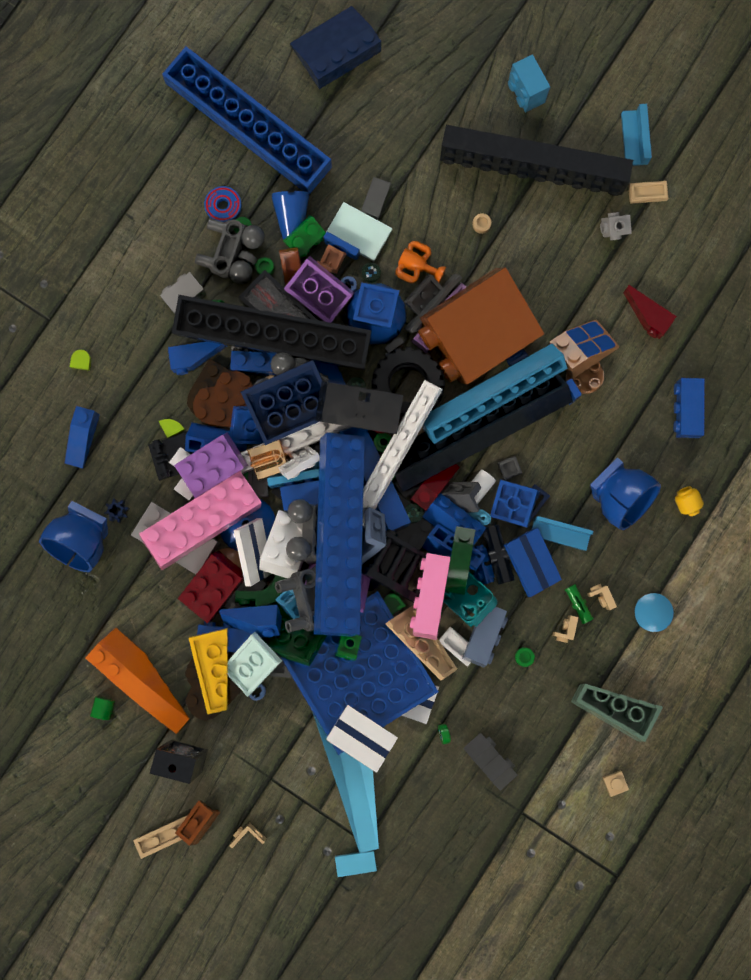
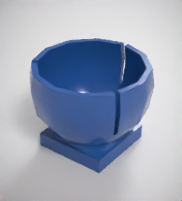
M361 282L360 289L353 294L346 307L347 325L371 330L370 345L386 344L396 338L406 322V305L399 296V290H394L382 283L367 284Z
M616 458L590 485L593 498L601 504L602 514L612 525L621 530L629 528L645 514L661 489V484L654 477L639 469H625L623 462L619 458Z
M71 501L68 506L69 513L53 519L44 529L39 543L51 556L65 565L70 562L76 552L69 567L82 572H91L99 562L104 550L103 539L108 534L107 519Z

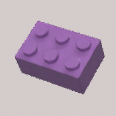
M308 257L284 288V290L314 314L329 323L334 320L355 293L312 257Z
M227 432L174 466L196 498L245 468L248 464Z

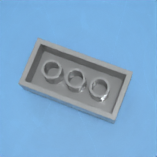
M151 502L131 536L143 542L139 533L171 513ZM212 538L176 561V563L197 574L211 554L215 553L220 542Z

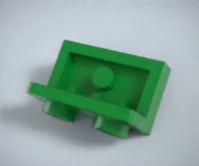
M310 215L283 242L289 249L298 247L299 256L303 258L309 253V249L313 245H317L323 240L326 232L315 218Z

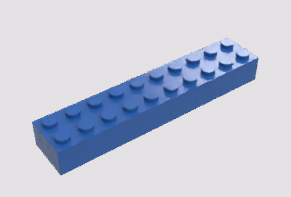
M187 46L162 73L165 83L302 191L309 192V195L332 168L331 159Z
M327 432L320 438L314 635L350 637L360 635L364 436Z

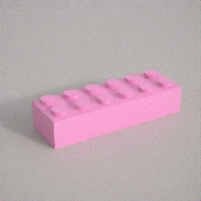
M238 471L139 533L161 570H164L261 508L262 502L241 471Z

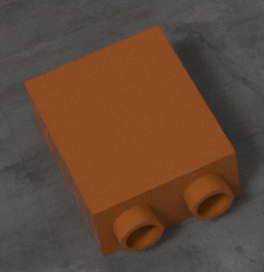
M506 267L493 269L421 316L420 320L424 327L418 330L427 348L432 350L437 346L444 357V360L439 362V368L443 370L445 378L450 383L457 379L458 382L467 385L544 335L543 330Z

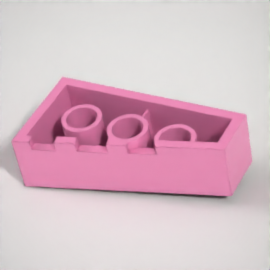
M427 553L426 558H422L420 570H424L423 578H418L417 589H420L419 597H415L413 607L417 609L416 617L412 616L410 628L413 629V635L416 637L437 640L450 557Z

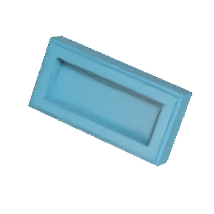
M374 850L335 856L338 877L377 871Z

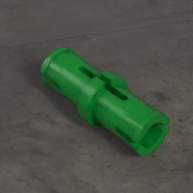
M576 584L566 588L565 591L573 604L572 608L578 613L582 624L593 620L594 618L585 604L587 602L582 598Z

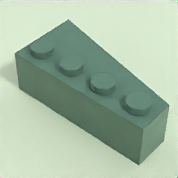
M588 684L579 685L571 700L573 704L638 742L646 741L663 708L659 705L633 699Z

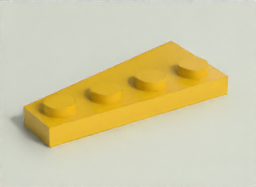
M228 628L189 637L207 714L227 710Z

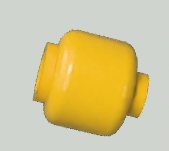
M690 486L680 489L675 497L678 509L684 515L695 516L700 513V509L704 505L699 491Z

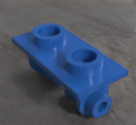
M484 545L474 547L486 555L477 570H473L474 578L483 585L494 582L495 575L491 564L487 566L484 564V562L490 561L487 548H484Z

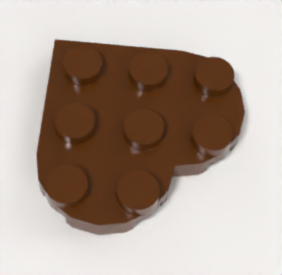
M240 371L223 372L218 378L215 387L202 388L198 391L193 402L195 416L205 424L230 428L233 406H247L241 391L253 386L250 378Z

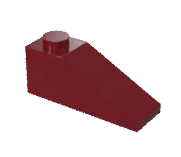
M628 285L623 294L641 325L647 330L648 335L660 339L677 316Z
M455 464L426 479L410 501L426 512L460 467Z

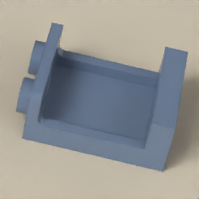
M371 507L364 511L365 527H362V564L386 546L385 514Z

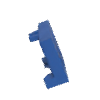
M500 480L490 516L528 528L535 501L540 491Z

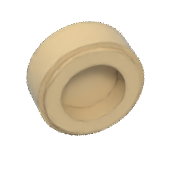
M480 213L473 219V229L477 233H486L490 230L492 221L487 214Z

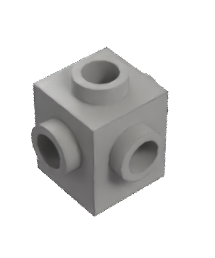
M619 212L608 213L607 218H601L600 230L603 237H610V240L622 239L621 235L632 234L630 215L620 216Z

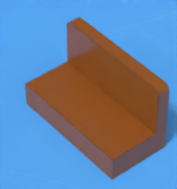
M199 800L175 834L189 846L198 844L218 817L220 811L212 810L202 800Z

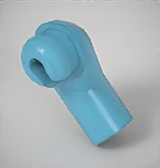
M480 509L478 512H466L482 525H487L491 521L490 514L483 509Z

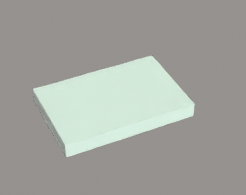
M343 202L327 231L360 249V255L375 262L390 236L392 228Z
M254 632L228 660V676L248 697L282 660Z

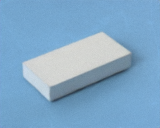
M449 627L439 641L442 646L468 667L471 662L462 659L468 641L453 628Z

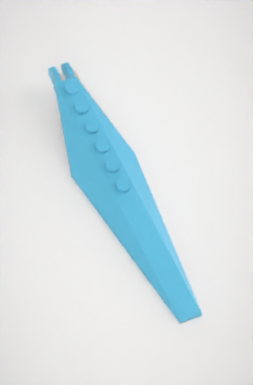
M314 715L359 853L379 849L373 770L345 752L338 755L332 744L326 740L327 736Z

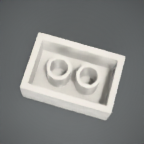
M278 510L260 558L259 570L288 579L293 573L301 570L303 561L295 562L291 560L286 553V545L290 539L302 537L303 523L297 524L293 522L287 512Z

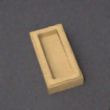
M667 181L630 183L628 185L630 204L667 201L669 199Z

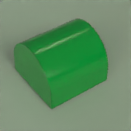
M95 696L90 716L101 720H110L115 700Z

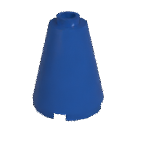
M288 191L272 193V201L283 240L305 220L309 192L295 191L288 193Z

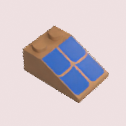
M597 319L564 331L549 342L563 353L567 365L566 372L572 379L619 348L616 341Z

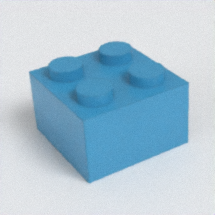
M533 54L512 64L508 86L512 92H515L518 105L523 107L526 113L544 104L550 85Z

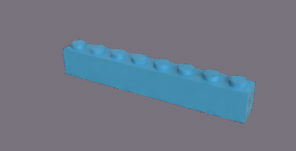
M550 344L429 413L422 426L424 432L435 444L567 369L563 353L553 344Z

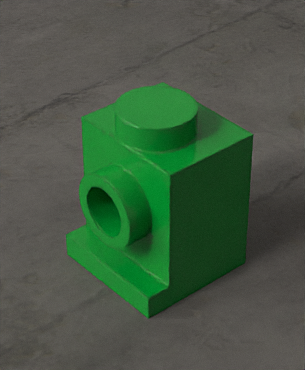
M340 636L335 656L355 661L362 636ZM347 640H351L353 642L352 647L347 646Z

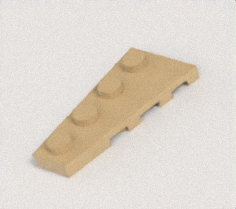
M414 605L385 623L440 680L445 679L457 670V667L438 638L433 640L413 635L410 623L412 616L416 617L417 609L413 608Z

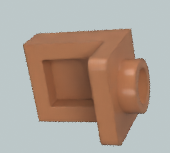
M328 244L321 261L317 262L330 273L337 274L346 253Z

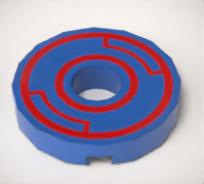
M220 186L210 190L205 198L204 207L209 218L226 222L237 219L241 213L242 203L235 190L231 187ZM222 201L228 203L225 209L218 208V205Z

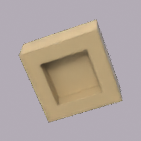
M621 770L602 777L610 797L629 790Z

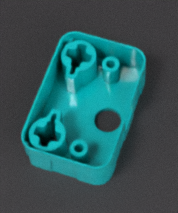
M470 572L468 573L465 595L450 592L448 594L445 592L443 601L470 627L473 625L477 627L497 605V599L493 593L480 581H477ZM471 585L478 587V592L475 595L468 594V588ZM467 610L475 615L473 617L469 616Z

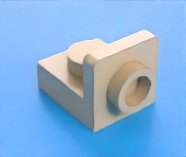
M598 584L591 587V592L587 593L588 597L600 594V597H598L599 602L603 608L606 607V610H612L617 607L608 586Z
M568 615V618L564 619L562 630H565V633L553 632L552 636L557 637L556 641L568 643V639L574 640L578 617Z

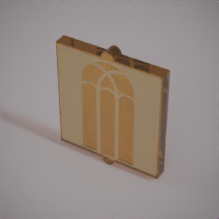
M280 439L268 445L264 444L247 450L252 463L250 466L253 467L257 480L281 473L278 467L287 462L285 457L287 454L284 453Z

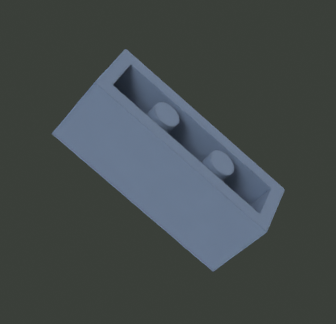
M495 607L477 627L474 626L462 659L483 668L487 664H491L494 653H492L493 647L499 644L501 638L499 631L505 627L508 617H505L507 611Z

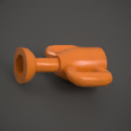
M412 241L409 243L408 248L404 249L395 273L399 279L408 283H415L419 279L420 272L425 271L434 275V278L440 283L447 267L442 266L437 269L426 264V260L431 255V248L419 241ZM413 248H416L424 252L425 254L423 256H420L418 253L413 251ZM405 268L409 271H413L414 276H411L403 272L402 270Z

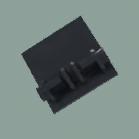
M185 433L161 441L159 439L154 440L151 444H148L159 481L180 475L175 466L169 462L180 447L185 450Z

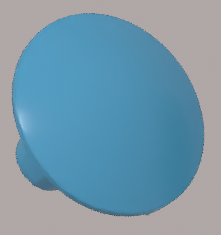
M650 593L638 599L635 606V618L641 628L650 632H659L666 629L672 622L673 607L665 596Z

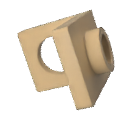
M249 822L244 829L240 827L233 834L235 839L229 846L233 848L248 831L262 844H264L267 838Z

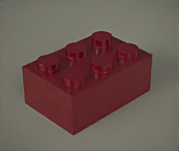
M217 551L207 559L178 597V600L208 624L215 619L229 598L243 583L242 569L220 551Z

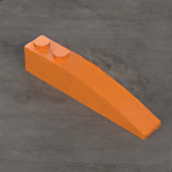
M118 628L111 631L86 656V659L111 682L174 733L177 734L190 719L169 690L167 684L164 683L156 668L149 661L146 653Z

